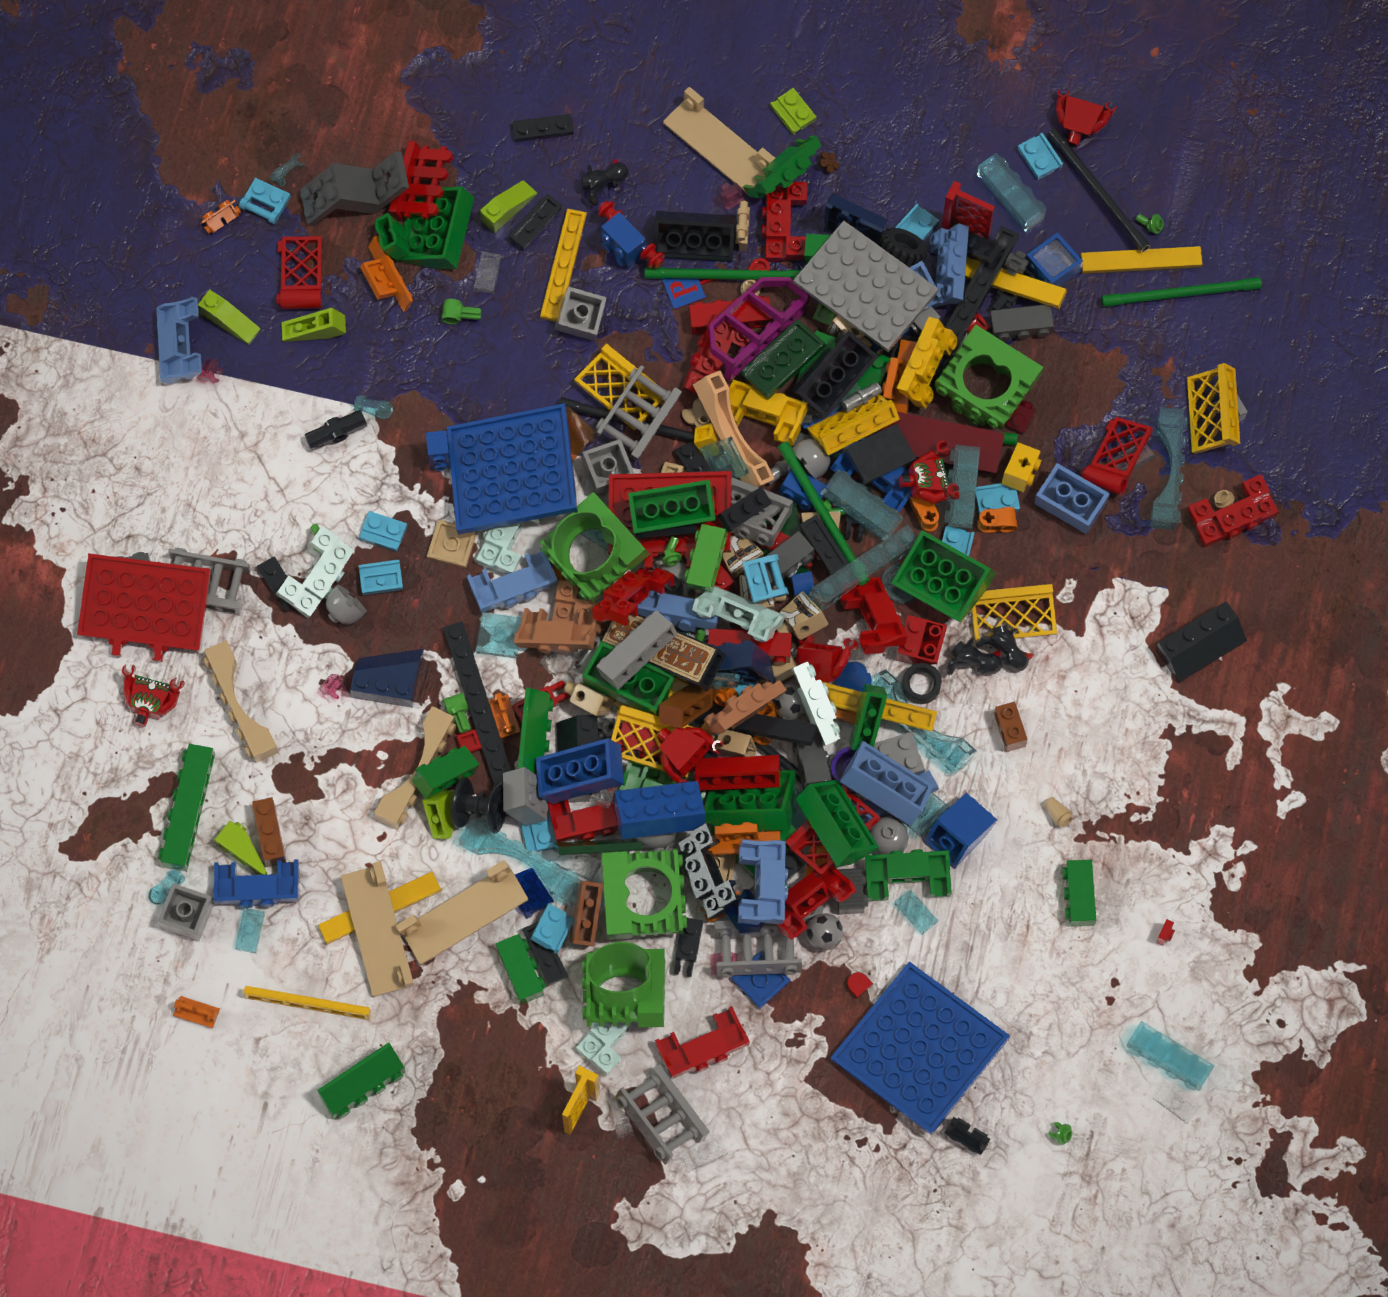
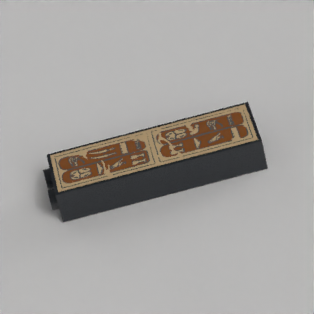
M640 614L636 617L628 615V625L626 626L610 621L607 629L602 633L600 642L603 641L615 647L626 639L632 630L640 626L646 617ZM676 630L677 635L647 663L707 692L726 654L717 647Z

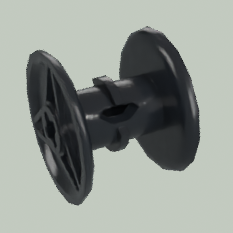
M462 777L455 788L452 798L451 813L454 826L456 828L464 827L471 815H476V818L485 816L488 829L493 834L498 833L505 822L507 814L503 811V782L496 783L489 796H486L483 792L480 795L474 794V788L470 779Z

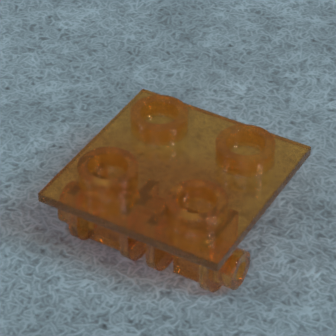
M567 406L572 461H574L588 442H594L596 439L594 435L597 432Z

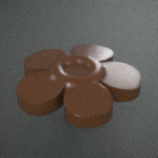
M824 151L820 154L822 159L819 161V164L822 168L826 167L827 173H833L834 170L839 168V163L834 161L836 160L834 153L828 154Z

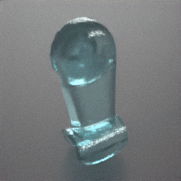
M301 153L293 154L289 161L275 169L270 174L271 181L277 180L278 185L283 187L285 185L284 177L296 166L305 165V162L298 163V158L302 156Z
M361 395L357 396L354 402V411L360 409L361 412L364 411L381 419L389 418L393 413V406L388 401L367 399V396Z
M176 869L168 871L166 873L167 876L150 889L148 897L151 903L155 905L163 904L166 901L172 883L181 885L185 881V877L180 871Z

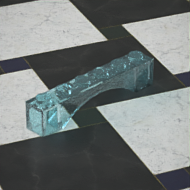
M1160 407L1158 413L1157 434L1168 452L1170 477L1161 495L1153 502L1150 528L1175 530L1176 524L1180 523L1181 511H1178V504L1182 503V492H1179V485H1183L1184 473H1180V467H1184L1185 454L1181 453L1182 447L1185 448L1186 436L1183 435V429L1187 428L1188 417H1184V409Z
M908 525L814 586L808 597L823 611L873 573L906 556L918 537Z
M885 669L875 675L872 685L884 687L888 699L908 704L901 682ZM899 723L902 729L912 732L915 741L924 745L932 756L938 758L949 771L955 774L964 769L977 752L962 737L949 736L934 729L931 732Z
M471 819L459 838L461 846L477 855L502 854L524 862L541 877L551 897L567 906L569 905L578 890L580 879L576 873L570 870L566 872L560 868L561 866L553 860L548 862L542 858L543 856L535 850L529 851L524 848L525 846L521 842L507 839V835L502 831L493 834L484 821Z

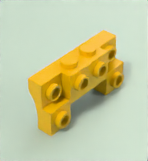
M928 317L897 386L898 391L909 398L914 406L926 409L928 403H931L934 391L929 385L943 354L950 356L952 350L957 345V337L954 332L945 328L939 319Z
M733 380L729 387L731 410L737 427L743 416L775 425L777 427L773 433L774 440L782 443L788 441L793 446L801 431L800 425L808 411V403L787 397L782 393H775L768 400L752 385Z

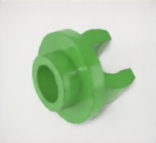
M1055 1122L1054 1125L1059 1129L1058 1132H1049L1048 1134L1053 1140H1057L1058 1144L1064 1145L1072 1138L1071 1126L1066 1123L1062 1125L1059 1122Z

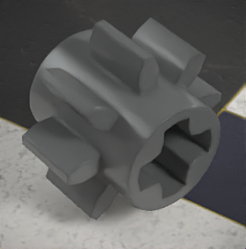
M1019 250L1016 254L1011 252L1004 264L1008 267L1007 272L1013 276L1016 273L1023 274L1029 263L1025 259L1027 254Z
M615 718L612 721L604 719V725L598 726V731L603 732L599 735L600 740L611 739L612 733L608 734L610 729H614Z

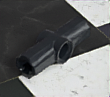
M359 409L344 417H333L327 420L323 426L306 433L305 438L310 449L313 451L331 442L335 444L344 441L349 434L367 427V423Z

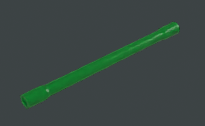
M645 267V279L759 280L761 277H790L794 280L802 270L684 269L664 267L650 269Z
M1260 277L1247 278L1238 281L1135 293L1102 295L1101 300L1103 307H1110L1135 302L1239 290L1262 289V282Z
M788 441L778 446L780 453L786 463L789 464L831 537L850 564L851 573L859 586L866 584L870 581L868 575L854 556L799 463L795 452Z

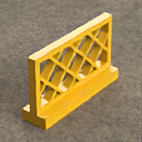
M606 343L601 348V353L574 379V382L611 411L614 407L612 400H618L621 396H612V387H623L625 390L631 381L628 377L636 367ZM603 360L608 364V370H596V365ZM641 373L643 376H645L646 378H648L649 380H651V379H650L649 377H647L644 373ZM608 374L609 383H597L596 375ZM611 374H620L623 377V382L611 383ZM587 375H594L595 384H586L582 379ZM638 381L633 385L638 389V394L636 395L642 399H651L654 402L652 404L654 407L657 408L665 403L661 396ZM609 387L610 396H600L597 393V388ZM627 398L624 399L625 408L621 409L625 412H639V421L643 422L650 415L649 412L641 407L627 408ZM621 419L624 423H626V424H627L630 428H632L634 431L636 430L635 427H633L632 425H630L629 423H627L626 421H624L623 419Z
M1226 363L1217 365L1218 368L1187 377L1192 453L1194 454L1228 444L1232 446L1240 444L1235 368ZM1215 375H1218V381L1213 386L1210 384V381ZM1202 380V385L1200 386L1198 391H1196L1194 388V382ZM1207 386H1210L1212 390L1207 398L1202 396V393ZM1218 392L1220 399L1215 405L1211 400ZM1199 398H1202L1204 402L1200 409L1197 410L1196 402ZM1210 404L1214 408L1207 417L1203 412ZM1219 411L1221 412V418L1216 424L1212 419ZM1202 416L1206 420L1199 429L1197 428V421ZM1211 423L1215 427L1208 436L1204 431ZM1221 430L1222 440H1213L1218 431ZM1202 435L1207 438L1202 446L1198 447V440Z
M879 394L870 399L867 404H862L848 413L842 410L808 427L807 430L823 446L825 453L830 455L900 420L894 402L892 400L887 401Z
M1052 584L987 590L971 609L975 643L980 639L978 629L983 623L991 630L994 628L985 621L992 612L1002 619L996 627L1000 626L1004 621L1014 629L1019 626L1023 619L1033 626L1027 633H1023L1018 629V633L1013 634L1015 639L1057 635ZM1040 599L1049 600V608L1045 613L1035 606ZM1020 601H1025L1031 606L1025 614H1022L1015 608ZM1000 603H1005L1011 608L1004 617L994 610ZM984 605L990 610L984 619L976 613V606ZM1032 608L1042 615L1036 624L1026 617ZM1012 610L1022 617L1016 626L1006 619ZM1045 617L1051 622L1052 630L1044 631L1037 625Z
M621 705L617 712L611 740L614 742L622 740L627 750L622 752V760L665 772L663 766L656 764L652 758L654 755L662 752L660 748L650 754L645 744L654 739L658 747H660L661 743L657 738L659 732L663 728L673 732L676 727L660 724V716ZM620 722L628 723L632 731L623 735L619 729ZM643 728L648 729L652 735L651 738L645 741L641 739L637 732ZM634 733L639 744L630 748L625 738ZM642 746L647 755L642 759L636 758L633 750Z
M580 1065L575 1072L577 1086L562 1113L564 1131L571 1135L589 1098L597 1101L600 1095L598 1074Z

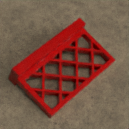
M954 181L945 197L941 228L949 230L959 223L969 226V232L990 240L995 206L961 191V183Z
M843 784L842 788L850 801L852 800L857 804L856 811L858 814H869L873 817L868 823H864L868 830H870L881 819L880 816L852 794L850 789ZM807 820L785 843L788 850L794 856L797 855L823 877L835 863L828 852L816 854V845L823 844L821 840H816L817 834ZM805 846H813V854L804 855L800 851ZM827 858V864L820 869L816 865V859Z

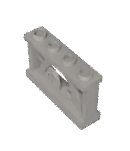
M732 478V505L759 487ZM764 490L772 504L731 532L758 542L761 545L772 547L785 522L792 514L793 500ZM776 514L780 515L777 522L772 518ZM765 521L772 525V530L765 529L767 528Z

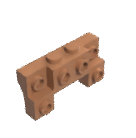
M559 580L552 621H574L577 624L580 609H584L587 613H592V608L599 602L593 603L592 601L577 599L580 587L578 585L573 587L569 581ZM610 620L602 621L600 634L597 635L602 636Z
M524 608L522 621L515 633L513 642L517 647L537 648L539 652L545 654L551 652L569 654V652H577L578 649L593 650L596 634H600L602 622L593 619L592 613H587L584 609H580L578 623L576 624L574 621H546L548 613L544 609L539 608V612H531L529 608Z
M780 680L774 684L767 681L763 685L760 683L753 687L749 685L741 691L742 695L739 697L734 695L725 702L727 705L721 712L716 715L714 713L708 715L703 720L705 723L701 726V729L711 736L714 733L722 734L730 727L734 729L762 711L770 701L784 694L787 689Z

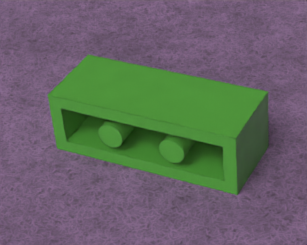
M701 524V528L697 529L695 534L696 547L690 553L691 566L690 569L687 568L684 577L689 588L713 593L728 536L726 529Z

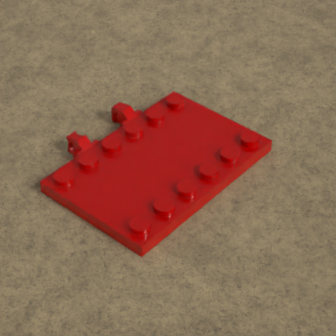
M732 472L609 474V509L636 538L633 531L628 493L710 480L715 500L716 521L698 523V529L701 528V524L725 529L717 515L732 506ZM731 531L728 533L723 553H731ZM696 533L637 539L650 554L644 559V568L646 570H654V557H659V554H665L664 551L673 536L679 539L674 551L686 558L685 568L690 569L692 562L690 561V553L696 547ZM608 544V554L611 555L613 545Z
M88 553L77 635L109 639V644L113 645L111 655L122 657L120 652L123 644L128 645V642L150 644L149 647L154 648L153 651L155 652L152 660L162 662L164 651L168 652L169 647L200 651L211 569Z

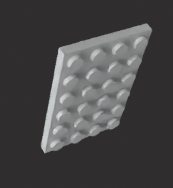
M845 221L839 225L793 280L795 285L887 352L891 350L939 292L937 287Z

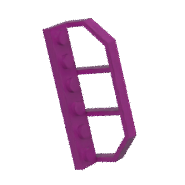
M761 277L709 324L710 352L725 364L724 377L729 381L733 380L741 370L808 310L810 295L795 285L793 279L790 277ZM787 286L801 297L798 300H793L786 311L778 312L754 293L761 287ZM747 300L775 320L773 323H768L760 335L731 315ZM724 321L751 340L747 347L743 346L739 350L735 358H730L718 349L715 344L714 330Z

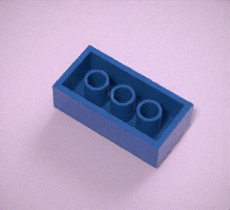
M609 738L536 758L539 798L551 804L624 785L621 745Z
M698 781L615 791L614 808L621 839L693 831L705 824V809Z

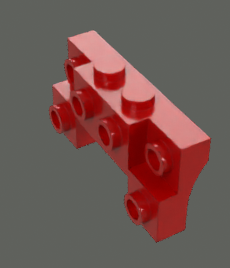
M793 182L787 188L776 187L773 192L767 194V207H763V219H766V225H762V237H766V260L768 262L805 260L806 237L790 236L791 205H807V182Z
M713 314L709 321V324L713 320H715L719 315ZM725 321L714 330L716 347L726 355L731 344L741 349L743 346L747 347L750 340ZM709 324L704 335L702 334L698 340L697 345L699 348L690 359L691 367L682 386V389L697 394L693 384L707 375L720 371L723 364L710 352Z
M1262 474L1243 482L1242 488L1247 498L1214 512L1207 498L1188 506L1187 511L1204 547H1208L1228 537L1233 539L1240 535V532L1246 529L1251 531L1257 528L1260 523L1278 515L1279 511L1270 496L1271 491Z
M643 568L638 569L635 573L628 571L604 591V599L592 608L593 619L600 622L610 620L625 626L628 625V615L638 616V605L649 596V589L660 594L665 593V584L669 586L674 585V574L660 568H656L652 572Z
M880 577L869 578L870 581L862 586H859L858 583L840 586L837 594L844 610L860 608L869 630L861 631L858 639L865 655L884 653L886 647L905 645L908 638L901 623V618L897 615L894 603L890 600Z
M608 789L611 802L571 811L568 800L556 804L547 803L557 843L572 839L590 841L595 836L603 835L607 837L615 834L619 829L614 808L615 791H618V789Z
M827 861L819 866V868L822 869L827 864ZM835 866L823 877L813 871L788 890V897L785 901V920L782 924L775 925L780 933L792 940L808 928L803 918L831 897L841 903L857 890L853 882L840 873Z
M732 1006L728 1007L727 1011L718 1015L717 1013L713 1014V1019L718 1029L681 1046L674 1032L662 1040H655V1045L672 1079L690 1071L702 1072L709 1068L708 1065L714 1062L720 1064L728 1060L730 1053L750 1045L746 1032Z

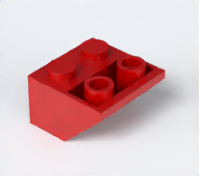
M907 615L904 630L908 638L905 645L899 646L896 661L912 665L916 663L937 664L947 625Z

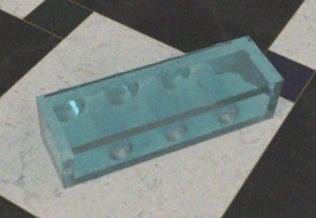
M995 153L978 165L977 175L1026 232L1045 219V205L1033 196V191L1029 186H1025L1021 182L1019 174L1009 168V164L1004 157H1000Z
M955 445V449H951L950 461L954 462L953 470L949 469L948 482L959 486L958 492L960 497L956 500L949 497L946 502H950V510H945L944 522H948V527L973 528L980 447Z
M839 469L831 476L820 492L821 495L884 542L892 536L904 519L898 510L890 508L884 503L882 498L867 491L863 484L855 482L847 472Z
M1143 1021L1140 1022L1126 1046L1129 1048L1130 1053L1137 1057L1141 1055L1146 1058L1148 1064L1155 1068L1160 1067L1164 1069L1169 1077L1180 1079L1187 1088L1193 1091L1195 1089L1201 1090L1215 1066Z

